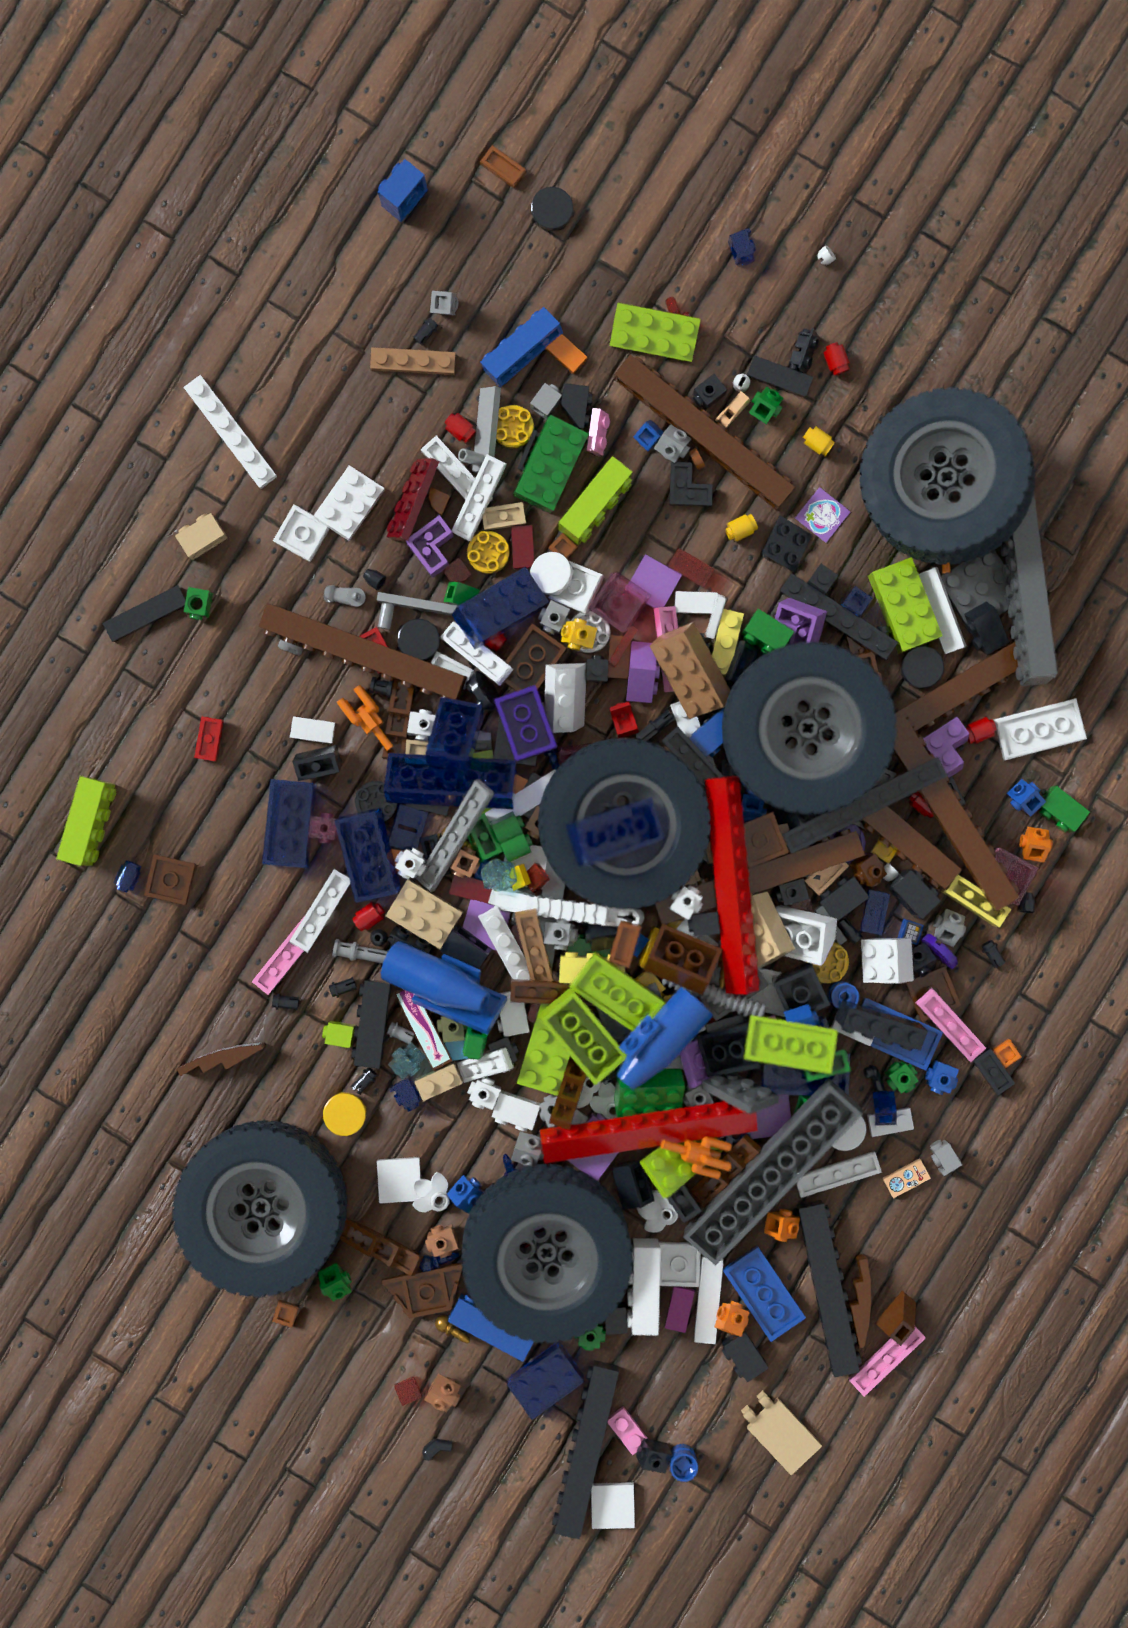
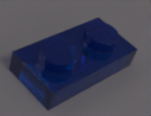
M868 890L867 895L869 898L866 899L860 931L882 935L890 894Z

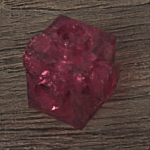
M331 813L311 816L309 838H318L319 843H331V840H336L337 836L341 835L342 824L338 823L339 818H333L334 814ZM325 824L328 826L327 832L324 830Z

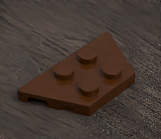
M462 1263L418 1271L415 1276L403 1274L383 1278L382 1284L384 1287H387L397 1304L401 1305L409 1319L450 1311L463 1267Z

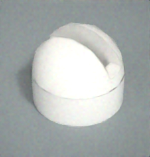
M827 245L817 255L818 259L823 258L821 262L823 265H828L836 259L834 253Z
M739 374L734 378L733 387L736 391L744 392L749 388L750 378L746 374ZM745 378L742 387L738 386L741 379Z
M889 863L884 866L887 873L884 877L886 881H893L900 875Z

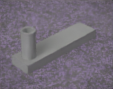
M496 386L480 388L474 451L463 448L458 453L459 460L472 464V472L475 473L479 472L487 454L492 457L495 456L501 388Z
M378 592L377 601L382 604L378 628L390 630L394 606L462 618V606Z

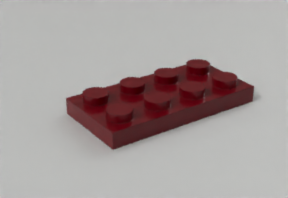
M434 458L417 459L412 464L410 469L412 474L409 481H406L402 491L404 494L402 499L396 504L394 519L388 524L387 538L397 541L409 540L440 461Z

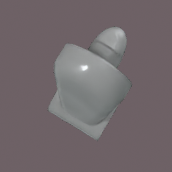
M328 585L324 590V600L330 603L335 601L358 607L364 603L365 593L360 588L336 587V585Z

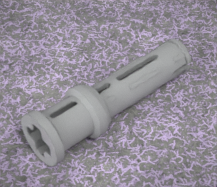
M336 938L332 957L341 956L350 958L351 961L362 959L383 963L388 951L359 946L357 942H353V944L341 942L340 939Z

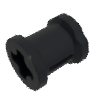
M372 677L369 695H384L390 699L394 680L383 681Z

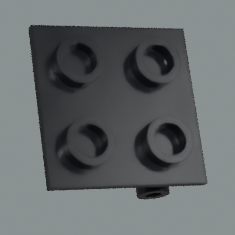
M779 515L772 532L769 534V538H767V543L761 551L762 557L767 560L772 559L795 573L812 534Z

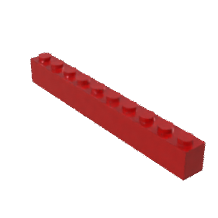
M738 776L705 779L708 809L710 811V836L726 994L747 995L759 991L760 981L753 928L745 828L742 814L743 807L740 793L741 785Z
M724 1101L571 1124L569 1130L562 1127L540 1129L544 1162L551 1163L661 1146L663 1140L682 1143L687 1140H702L704 1137L715 1138L758 1131L756 1112L748 1114Z

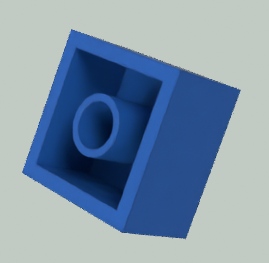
M406 159L401 164L397 163L392 170V175L387 180L384 179L378 187V195L382 207L400 222L405 219L428 191L425 175Z

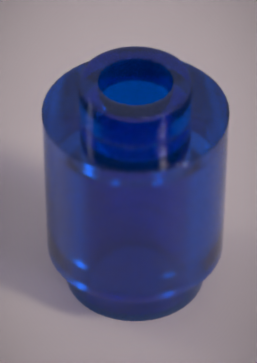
M128 860L121 864L113 882L117 885L116 889L128 893V890L133 891L140 877L142 866Z

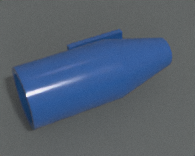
M398 941L390 948L381 968L382 980L436 1005L483 1012L490 999V993L479 985L481 970L443 954L442 959L402 941Z
M680 987L653 1019L647 1015L620 1045L619 1048L627 1057L617 1076L632 1090L636 1089L668 1067L713 1017V1014L688 991Z

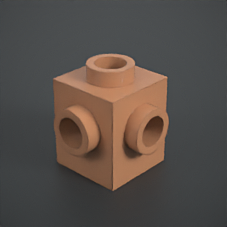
M466 846L464 849H460L450 865V868L453 869L452 873L461 878H464V876L471 877L472 873L476 874L480 866V862H478L480 858L475 855L476 851ZM463 857L467 859V863L465 865H461L459 863L460 859Z
M453 1224L445 1227L437 1225L431 1228V1232L428 1233L427 1240H425L428 1251L432 1252L434 1257L440 1255V1258L451 1255L452 1251L458 1249L460 1244Z
M438 1373L424 1400L432 1404L437 1410L447 1412L451 1405L453 1407L456 1406L461 1396L458 1394L461 1385L457 1384L453 1379Z

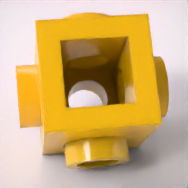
M575 618L574 621H566L561 631V642L568 644V648L580 651V648L592 649L597 628L586 625L587 621Z

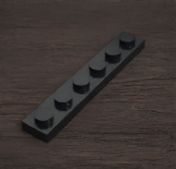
M792 573L780 589V593L788 598L827 611L824 622L884 661L888 659L898 644L897 641Z

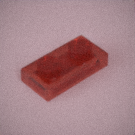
M680 548L677 549L667 566L704 588L714 571V568Z

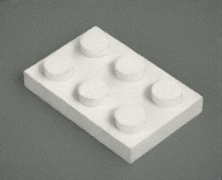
M349 465L314 514V519L350 541L383 494L384 488Z

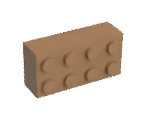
M694 622L660 635L650 645L653 654L689 719L725 706L730 689Z

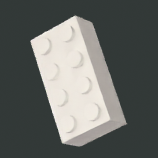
M633 1238V1261L629 1284L632 1285L627 1288L628 1306H631V1309H627L628 1328L632 1329V1335H658L659 1241L658 1239Z

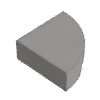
M280 640L278 644L280 649L296 655H301L304 649Z

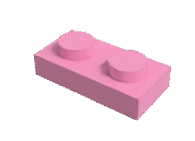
M597 408L592 410L587 451L595 456H603L607 445L606 432L610 419L609 414Z
M624 1406L608 1417V1424L630 1453L634 1455L638 1447L641 1446L643 1439H648Z

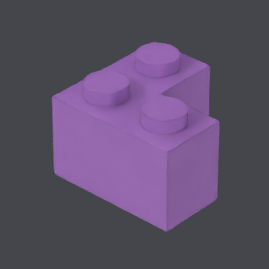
M439 515L410 536L406 543L432 578L449 566L448 561L438 548L454 536Z
M787 598L779 602L775 619L788 628L793 629L794 633L790 638L789 645L803 642H819L827 611L792 598Z
M631 642L626 701L652 703V696L657 695L658 682H654V680L659 678L660 666H658L659 663L650 648L652 643Z
M958 717L923 738L927 745L924 748L928 754L932 753L935 758H939L948 778L963 769L964 761L955 749L968 741L969 732Z

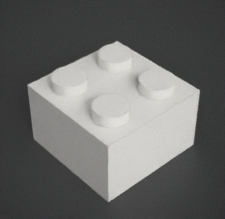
M872 938L861 940L863 982L903 983L914 981L911 938Z

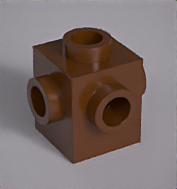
M864 852V856L856 858L849 865L860 885L874 887L881 883V879L887 873L884 869V863L877 857L876 853Z

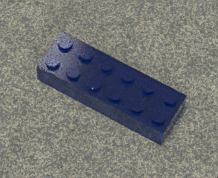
M388 753L384 784L385 799L389 803L460 806L476 780H480L494 792L486 808L513 810L517 777L516 760Z

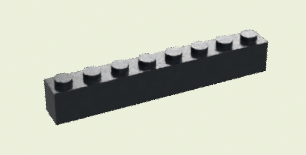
M822 1200L798 1204L796 1206L798 1216L800 1217V1225L831 1372L834 1377L858 1373V1365L861 1364L859 1351L855 1352L854 1344L857 1343L855 1331H851L849 1324L853 1322L850 1309L846 1310L845 1302H848L846 1289H842L840 1282L844 1281L842 1269L838 1268L836 1260H839L837 1247H833L832 1239H835L833 1227L828 1225L827 1218H831L828 1205L824 1206Z
M594 1360L593 1365L588 1366L586 1379H589L587 1387H583L581 1400H584L583 1408H578L576 1421H579L578 1429H573L571 1441L574 1442L573 1450H568L566 1462L569 1463L568 1471L564 1470L561 1481L564 1484L563 1492L559 1491L556 1504L560 1506L558 1512H554L552 1518V1525L555 1526V1534L580 1540L618 1379V1365Z

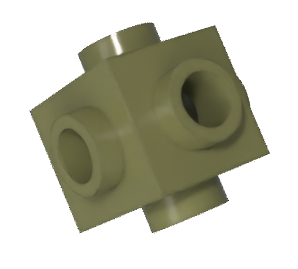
M441 1015V1020H437L438 1033H443V1043L464 1041V1030H467L468 1026ZM451 1023L456 1024L454 1027L449 1026Z

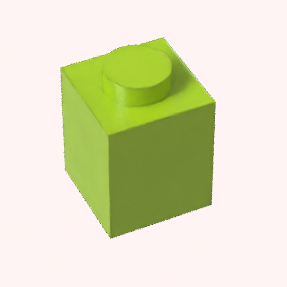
M330 1021L328 1026H324L322 1038H326L325 1044L351 1048L356 1025Z

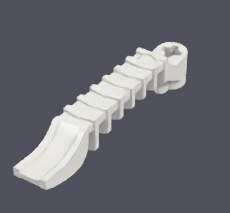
M496 890L494 907L497 906L499 910L518 912L536 908L538 915L546 918L554 917L555 919H566L568 921L576 920L578 922H590V924L598 923L604 926H619L620 920L641 925L644 921V914L639 908L615 909L597 904L590 905L587 902L576 903L573 900L568 902L564 901V899L554 900L552 897H532L531 894ZM632 914L634 917H636V921H632V919L622 916Z

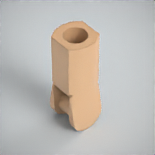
M739 392L715 421L721 422L727 428L751 402L750 398L743 392ZM727 411L733 415L731 419L724 415Z

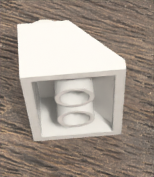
M586 663L546 665L544 711L553 733L574 732L584 727Z
M782 905L775 907L795 947V950L785 956L823 965L835 941L837 919Z

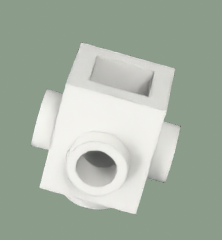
M419 710V713L410 712L408 735L416 736V740L428 741V738H433L434 733L438 734L439 721H436V715H432V711ZM426 723L427 727L422 728L420 725Z
M415 848L412 850L406 849L405 852L401 850L395 859V862H397L395 868L399 870L398 874L408 880L410 877H421L427 867L424 865L427 861L423 858L424 854ZM407 860L413 861V866L411 868H408L406 866Z
M690 885L688 888L683 886L681 890L672 895L673 903L670 909L689 920L693 913L697 914L703 905L700 902L702 897L698 895L700 891ZM685 897L690 899L689 905L683 903Z
M488 1077L479 1078L476 1082H471L467 1092L471 1094L469 1100L477 1108L484 1109V1107L493 1110L501 1087L495 1085V1081ZM480 1091H485L487 1094L482 1095Z

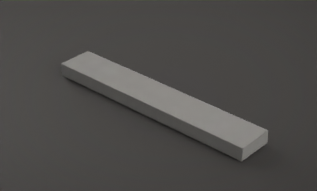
M476 780L426 861L425 865L427 867L421 877L417 876L416 878L430 892L436 890L494 795V792L480 780Z

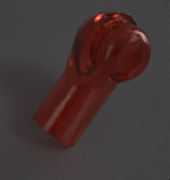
M674 297L666 299L665 303L670 313L690 316L687 311L681 314Z

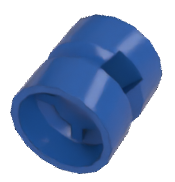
M837 981L828 988L827 997L830 1004L839 1009L842 1000L857 1004L859 993L856 987L850 983Z
M678 1444L670 1450L673 1455L669 1463L673 1477L682 1482L690 1481L696 1476L698 1471L696 1454L689 1445Z

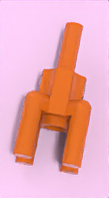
M358 685L353 690L364 705L355 711L344 698H341L336 703L353 725L361 726L367 735L373 732L384 748L389 751L394 746L380 728L384 722L377 714L379 707L365 688Z
M704 1137L701 1143L687 1140L684 1145L663 1140L661 1143L662 1149L680 1153L684 1162L693 1164V1173L719 1179L720 1171L703 1166L707 1165L725 1171H730L731 1163L719 1160L721 1157L720 1151L710 1149V1147L729 1152L731 1150V1143L711 1137Z

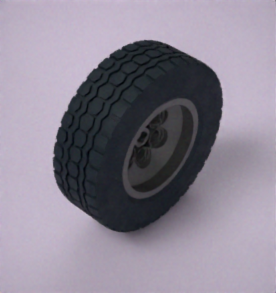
M947 387V390H944V388L932 389L933 392L928 390L919 393L917 397L912 396L906 399L905 403H900L894 407L891 413L888 412L885 415L882 423H878L873 430V436L870 435L866 443L867 449L864 448L861 459L863 462L860 465L861 476L859 477L861 495L866 510L882 536L893 547H896L897 550L905 555L908 554L911 558L921 559L922 562L932 564L935 562V564L947 565V563L959 564L964 560L965 562L975 560V557H982L988 554L991 549L995 550L1001 546V542L1006 541L1012 536L1013 531L1017 530L1022 523V519L1025 518L1035 489V465L1030 444L1023 427L1017 418L1011 414V411L1003 404L1000 405L999 401L992 397L988 398L986 394L976 391L974 393L971 389L962 388V390H959V388ZM940 457L947 458L943 464H937V459ZM960 460H968V463L965 466H957ZM925 474H932V478L930 480H922V477ZM945 478H947V479L952 478V481L950 482V481L947 480V481L945 482L944 479H945ZM967 479H975V483L973 485H964ZM932 493H939V497L936 500H929ZM953 496H961L957 503L950 502Z
M803 642L777 648L757 659L740 675L733 685L727 698L722 718L724 749L728 761L740 781L754 795L766 803L779 809L799 814L831 812L861 798L876 784L877 780L885 772L884 770L890 762L895 746L894 742L897 732L895 708L890 698V693L878 673L856 654L827 643ZM802 700L808 703V710L805 713L799 712L797 708L798 703ZM822 707L827 708L829 711V716L825 720L820 719L818 716V711ZM784 715H789L792 718V724L789 727H784L781 724V718ZM804 723L812 724L810 728L812 731L810 733H803L802 729L804 727L802 725ZM829 728L833 732V737L831 740L825 741L822 733L825 729ZM793 736L796 739V745L789 749L785 745V740L787 737ZM810 743H814L817 747V751L813 755L806 753V746Z
M614 738L585 746L568 757L558 767L546 785L540 802L538 815L539 837L550 866L563 883L573 892L587 901L603 907L636 909L653 905L668 898L669 895L676 893L680 890L681 886H684L691 879V875H694L698 869V865L702 862L705 855L704 851L707 849L708 835H710V811L700 782H698L695 774L681 759L665 748L653 743L637 739ZM625 795L627 797L626 805L618 806L617 798ZM644 805L646 812L643 816L638 817L635 810L638 806ZM604 806L608 807V816L605 818L599 817V809ZM623 817H626L627 825L625 827L622 825L620 828L619 818L623 819ZM639 827H645L646 835L642 838L636 836V830ZM603 828L609 829V836L606 839L599 837V831ZM621 838L628 840V845L625 849L618 848V841Z
M268 1120L251 1121L236 1125L207 1142L196 1152L184 1168L175 1189L176 1194H174L173 1199L174 1208L172 1216L173 1221H175L173 1224L175 1235H178L177 1242L180 1249L183 1248L182 1253L186 1260L192 1263V1268L197 1273L200 1272V1276L206 1281L213 1282L212 1285L217 1288H224L226 1292L232 1294L239 1293V1296L251 1297V1295L253 1297H265L266 1295H277L280 1292L284 1293L310 1279L322 1267L336 1247L342 1235L347 1216V1195L345 1193L347 1191L345 1182L342 1179L343 1175L340 1168L336 1166L337 1162L334 1157L330 1156L329 1150L323 1144L321 1145L320 1141L313 1135H308V1132L301 1128L297 1129L295 1128L296 1126L287 1123L269 1122ZM267 1181H272L276 1185V1190L268 1189ZM246 1184H252L255 1188V1192H248L246 1190ZM279 1199H286L289 1207H282ZM263 1202L266 1203L267 1206L261 1209L259 1205ZM239 1203L246 1206L245 1213L238 1210L237 1205ZM271 1219H278L280 1227L273 1226ZM250 1221H256L259 1224V1229H253L250 1226Z
M538 1164L536 1167L531 1165L523 1167L520 1171L519 1169L508 1173V1176L504 1175L496 1180V1184L492 1183L485 1190V1194L482 1193L476 1204H474L463 1232V1276L474 1304L480 1312L482 1311V1315L489 1322L492 1321L495 1327L501 1331L504 1330L505 1333L513 1337L516 1335L518 1339L526 1341L530 1339L532 1342L543 1343V1341L554 1343L557 1340L562 1342L570 1340L574 1336L577 1338L584 1335L587 1330L590 1332L598 1326L599 1322H604L609 1317V1313L612 1314L617 1308L618 1302H621L630 1281L633 1261L632 1245L626 1220L619 1204L611 1193L593 1177L589 1178L588 1174L580 1170L577 1172L575 1168L567 1166L563 1168L561 1165L550 1164V1166ZM540 1226L545 1228L542 1232L535 1231V1228ZM560 1230L566 1232L563 1236L556 1235V1232ZM524 1242H528L531 1244L527 1248H523L520 1246ZM565 1250L572 1251L570 1255L562 1254ZM529 1262L537 1263L534 1267L527 1266ZM553 1265L558 1267L555 1271L548 1270Z

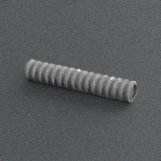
M662 979V985L664 986L667 984L669 988L675 987V990L682 987ZM708 984L703 996L684 988L690 994H693L695 998L697 996L700 997V1000L704 998L708 1003L709 1001L713 1005L717 1003L719 1007L724 1006L726 1010L730 1008L731 1012L737 1011L739 1015L743 1013L745 1017L747 1015L763 1017L766 1009L765 1003L761 1005L759 1001L753 1002L752 998L748 1000L746 996L740 997V994H726V989L722 990L720 986L717 988L715 984Z

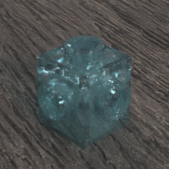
M493 859L481 869V877L485 889H493L497 892L506 891L517 882L514 863Z
M411 1042L404 1049L399 1047L391 1055L394 1059L388 1065L403 1080L407 1075L411 1077L421 1069L418 1065L426 1057Z

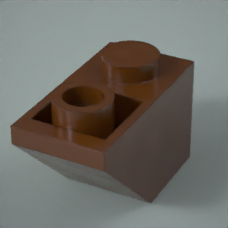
M902 1290L875 1322L877 1326L900 1346L915 1330L916 1302Z

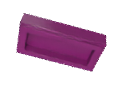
M673 1286L664 1325L665 1329L686 1333L695 1293L694 1289Z

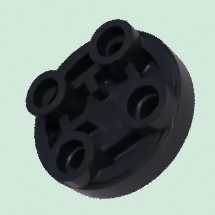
M546 187L537 192L531 203V214L534 223L549 231L564 229L573 214V203L568 193L558 187Z
M413 619L405 623L398 633V646L402 653L426 661L432 658L438 651L440 635L431 622L425 619Z
M918 646L909 650L901 660V674L909 686L913 688L924 689L935 685L941 679L944 672V662L941 655L935 649L928 646Z
M480 671L471 674L465 685L478 699L476 701L478 707L482 711L486 709L490 711L496 710L497 706L494 699L500 697L493 683Z
M371 781L364 784L357 791L355 797V807L358 814L364 820L371 823H382L389 820L396 812L398 805L397 795L393 788L381 781Z

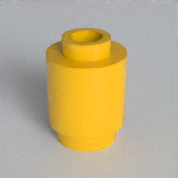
M817 426L814 429L810 427L803 436L806 440L803 444L819 455L826 456L835 443L831 440L832 437Z
M745 514L728 522V528L725 529L729 540L733 539L735 542H738L754 534L758 526L752 514L748 516Z

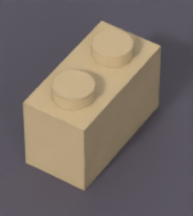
M211 513L199 516L196 519V523L191 526H183L179 529V533L175 535L191 560L196 559L228 539L217 519Z
M454 1061L435 1072L432 1071L416 1078L414 1082L422 1100L425 1101L462 1084L463 1079Z

